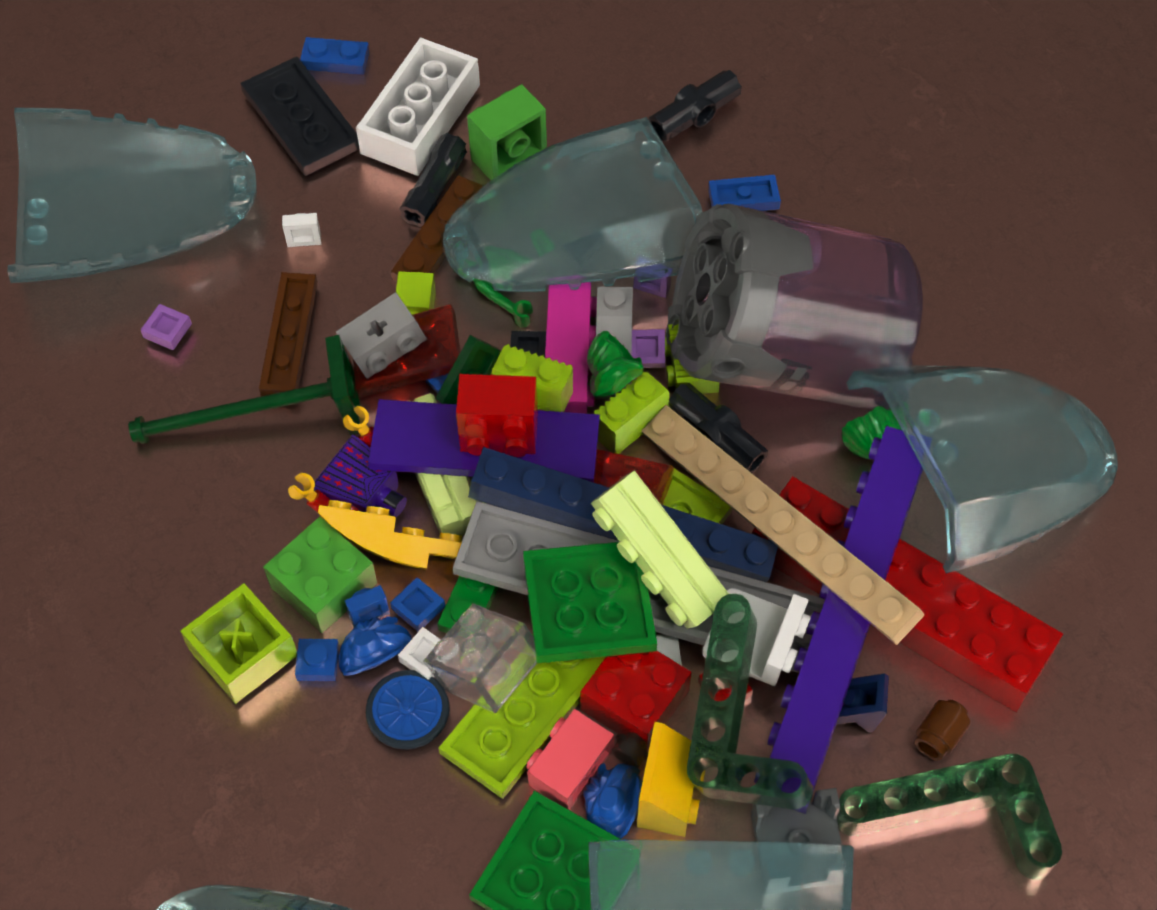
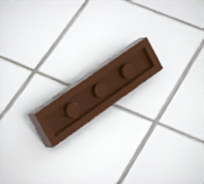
M458 175L391 270L392 280L397 282L399 271L435 274L487 198V187Z
M281 272L259 385L261 396L299 388L318 283L316 274Z

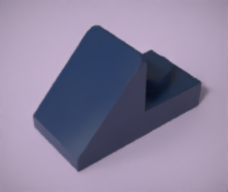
M883 673L852 678L837 724L856 722L866 731L874 732L887 714L889 676Z

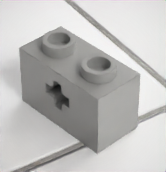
M396 292L336 331L367 379L427 340L418 323Z

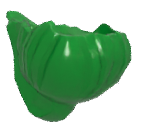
M603 331L594 337L588 349L587 365L592 373L589 387L590 392L597 398H604L619 392L629 382L643 374L642 359L640 357L633 358L628 349L615 336H612L609 331Z
M903 403L897 410L893 408L887 410L882 406H876L863 417H857L847 422L842 428L841 433L844 445L854 455L868 459L874 438L882 439L886 426L911 433L908 406Z

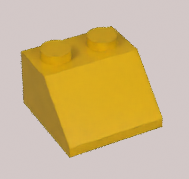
M659 722L654 723L639 797L637 827L685 837L687 824L696 825L700 800L692 799L694 786H703L707 762L699 761L700 745Z

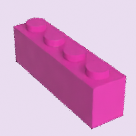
M549 281L545 359L550 357L552 361L557 360L559 363L564 362L566 366L571 364L573 367V393L564 412L587 414V407H594L595 396L590 392L588 385V376H592V373L587 365L588 349L594 337H596V326L590 325L591 317L596 318L597 297L591 296V282Z

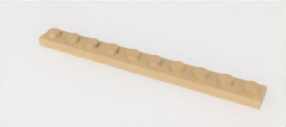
M667 405L642 430V433L894 644L898 645L925 615L918 606Z

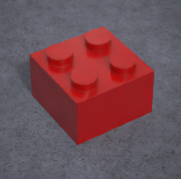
M459 374L456 418L460 452H468L472 455L480 456L483 447L513 457L536 454L538 424L536 377Z
M659 651L606 656L580 691L581 711L647 752L650 747L654 723L667 724L690 691L692 672Z

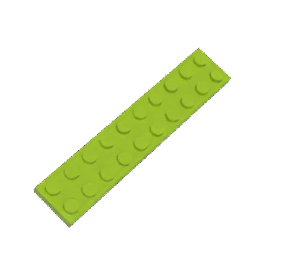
M673 467L666 472L651 490L661 505L719 524H723L732 513V508L713 492ZM532 634L440 745L439 753L497 796L504 799L527 770L526 765L533 753L538 748L543 750L551 740L549 736L556 722L561 717L567 719L571 712L579 705L580 691L605 657L536 664Z

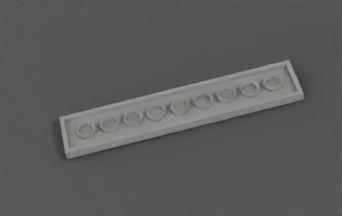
M476 501L453 566V574L528 595L523 551L620 541ZM708 566L726 590L736 588L786 609L789 607L793 594L809 599L804 614L812 616L813 611L821 613L825 599ZM649 591L655 632L705 645L719 609L697 627L686 629L684 625L678 626L670 619L665 610L668 604L660 593L655 595ZM807 628L803 639L795 636L790 647L798 651L791 667L792 671H794V665L800 648L808 649L812 635L806 634Z

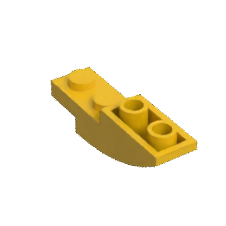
M329 500L328 506L319 505V516L347 540L367 552L404 566L427 570L429 555L456 559L462 543L463 536L450 533H440L439 539L424 537L425 530L402 527L401 533L394 532L396 517L389 516V509L367 506L366 512L351 510V503Z

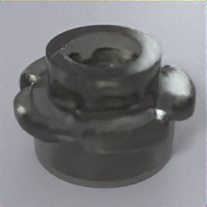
M628 732L627 735H616L615 739L617 741L612 748V753L624 764L639 768L641 763L647 760L648 751L646 748L648 743L633 732Z

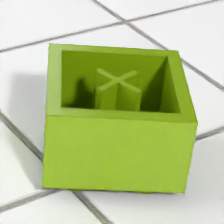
M245 583L180 630L189 651L235 704L297 657V650L292 636Z

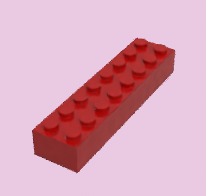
M792 476L779 496L835 541L841 540L845 542L850 530L844 527L849 509ZM753 529V535L768 539L759 530ZM899 539L885 581L918 606L925 614L899 643L1017 713L1055 651L1063 633L909 543ZM778 547L773 567L820 594L822 583Z

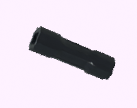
M449 133L443 134L435 145L427 166L399 208L401 211L400 217L408 224L422 227L437 206V200L452 173L458 169L467 153L466 143L459 136H453Z

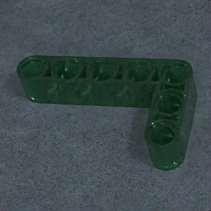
M736 593L728 594L717 602L714 610L687 763V775L696 789L703 796L787 809H800L809 803L813 795V785L800 764L788 760L736 754L757 631V618L745 597ZM736 612L745 613L741 621L737 623L727 622L732 614ZM729 650L739 651L734 660L730 662L721 661L722 655ZM723 688L732 689L731 695L726 700H714L715 694ZM716 727L725 728V733L721 739L717 741L707 740L708 734L712 729ZM709 767L718 768L717 776L709 782L700 781L701 774L705 769ZM757 772L760 774L759 780L754 786L746 788L741 786V780L747 773ZM793 777L801 779V785L797 791L793 793L782 792V785L787 779Z
M1006 754L857 786L845 790L839 799L838 828L840 832L847 836H861L996 806L1016 866L1026 878L1032 880L1046 878L1062 856V846L1034 769L1029 760L1019 754ZM1009 772L1014 774L1018 778L1019 784L1008 782L1002 773ZM963 782H975L981 789V792L974 793L969 791ZM933 789L941 795L942 800H930L925 795L924 790ZM892 797L898 799L902 803L903 809L895 810L890 808L884 799ZM848 806L858 807L862 810L864 817H850L846 813L845 808ZM1023 810L1029 813L1033 823L1022 821L1016 814V811ZM1030 849L1042 851L1047 857L1048 862L1042 863L1035 860L1030 853Z

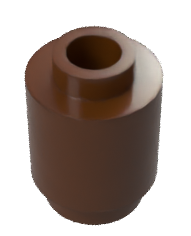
M938 700L916 730L917 738L914 741L916 748L928 758L936 761L942 760L944 756H949L971 725L968 711L955 700Z

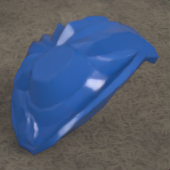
M374 616L371 621L365 619L356 624L345 637L338 656L339 669L344 676L355 675L382 665L405 648L412 640V637L406 628L397 624L398 618L388 616L380 620Z
M603 763L599 766L596 775L589 778V784L586 785V789L583 791L587 820L620 839L628 833L638 811L643 782L639 776L640 770L638 767L621 763L607 770L606 764Z

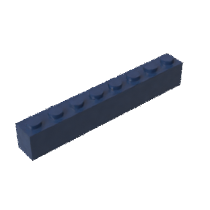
M483 447L471 481L469 498L619 541L611 529L605 531L593 517L595 509L591 502L608 490L609 487ZM661 505L707 566L764 582L769 580L778 546L771 540Z

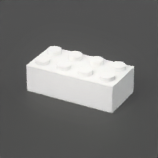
M420 37L357 125L356 131L360 154L419 176L430 160L431 152L440 137L449 132L479 88L478 58Z

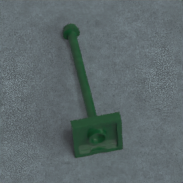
M340 335L326 337L330 377L327 378V382L146 422L143 416H139L134 421H129V433L134 443L140 442L144 444L149 442L150 435L329 396L332 400L334 399L342 418L349 415L354 423L359 424L360 417L354 411L356 406H361L356 372ZM348 430L350 436H351L352 434H353V435L359 434V432H358L357 430H356V431Z

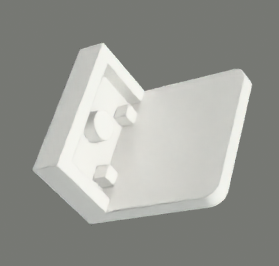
M730 588L727 592L730 594L731 599L719 608L703 647V656L710 661L776 686L781 671L790 672L798 652L790 648L794 637L797 636L803 639L811 616L804 614L809 599L793 594L789 607L786 609L736 588Z

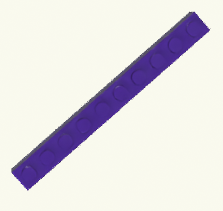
M889 426L885 427L882 439L875 437L872 442L868 459L874 461L870 472H862L856 493L862 494L858 507L851 505L847 513L844 527L850 530L846 541L838 540L840 545L884 580H886L931 443V439ZM822 584L819 598L825 599L821 613L813 611L806 634L812 635L808 649L800 648L793 670L800 672L795 686L788 684L782 698L780 707L787 709L782 724L774 722L767 745L772 746L773 750L768 762L765 760L760 761L754 783L760 785L759 798L774 796L776 804L806 814L870 627V623L824 584Z

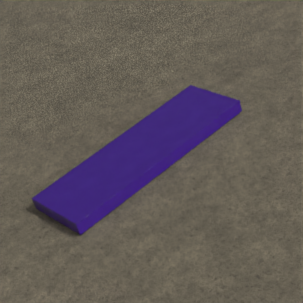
M378 400L368 461L370 470L473 477L480 456L472 455L468 452H460L456 418L457 405ZM538 410L536 454H526L516 458L594 483L600 415Z

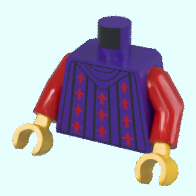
M356 406L354 411L360 417V423H354L351 417L346 415L343 418V424L348 430H357L359 436L357 437L352 434L315 481L307 473L298 474L295 480L303 485L304 491L292 485L288 488L289 496L295 500L306 498L307 505L317 513L319 505L328 506L329 500L351 503V510L366 512L367 506L389 509V514L397 517L404 510L407 498L396 492L399 485L396 471L369 469L368 461L374 427L367 426L369 421L367 410L364 407Z

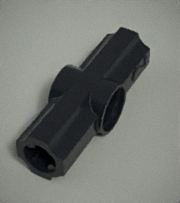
M723 70L698 87L694 84H689L682 88L676 95L673 103L649 117V126L652 129L653 135L660 142H667L693 124L696 127L705 126L714 117L717 109L741 95L742 86L739 84L737 76L731 70Z
M683 383L674 390L669 399L668 407L749 472L753 473L760 467L767 457L768 450L741 427L739 418L729 407L725 405L717 407L690 383Z

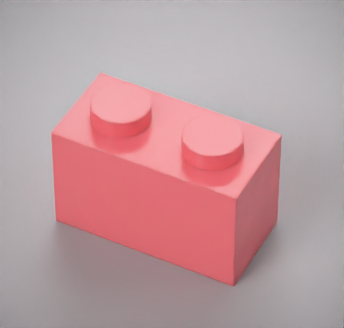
M576 709L571 712L567 719L561 717L556 722L549 736L552 738L544 750L538 748L526 765V769H528V786L568 810L572 808L585 790L586 785L589 784V778L595 776L599 766L606 761L614 750V734Z

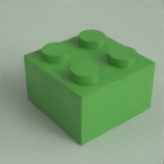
M522 84L510 91L504 92L500 97L484 106L476 108L467 115L471 160L493 184L547 153L546 108Z
M318 517L263 566L270 587L322 634L347 612L345 600L351 598L357 591L364 588L372 589L377 584L373 562L321 517Z

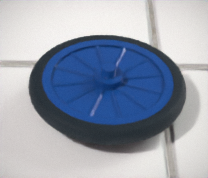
M404 670L386 676L375 685L367 699L365 713L371 732L382 743L396 749H415L430 743L442 732L449 717L450 705L445 689L434 677L428 680L415 670Z

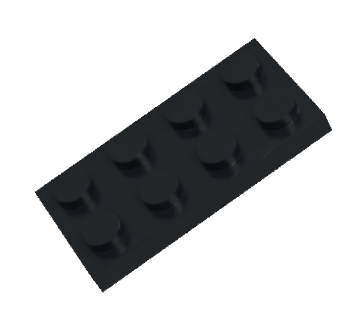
M297 56L240 83L244 95L304 176L359 150L357 133Z

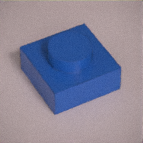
M418 577L390 602L391 609L417 632L433 620L446 606L445 600Z
M381 585L372 589H361L354 593L351 598L345 600L353 627L359 621H364L365 619L371 621L374 616L381 619L390 615L387 597Z
M299 639L295 669L297 681L336 682L339 656L338 639Z

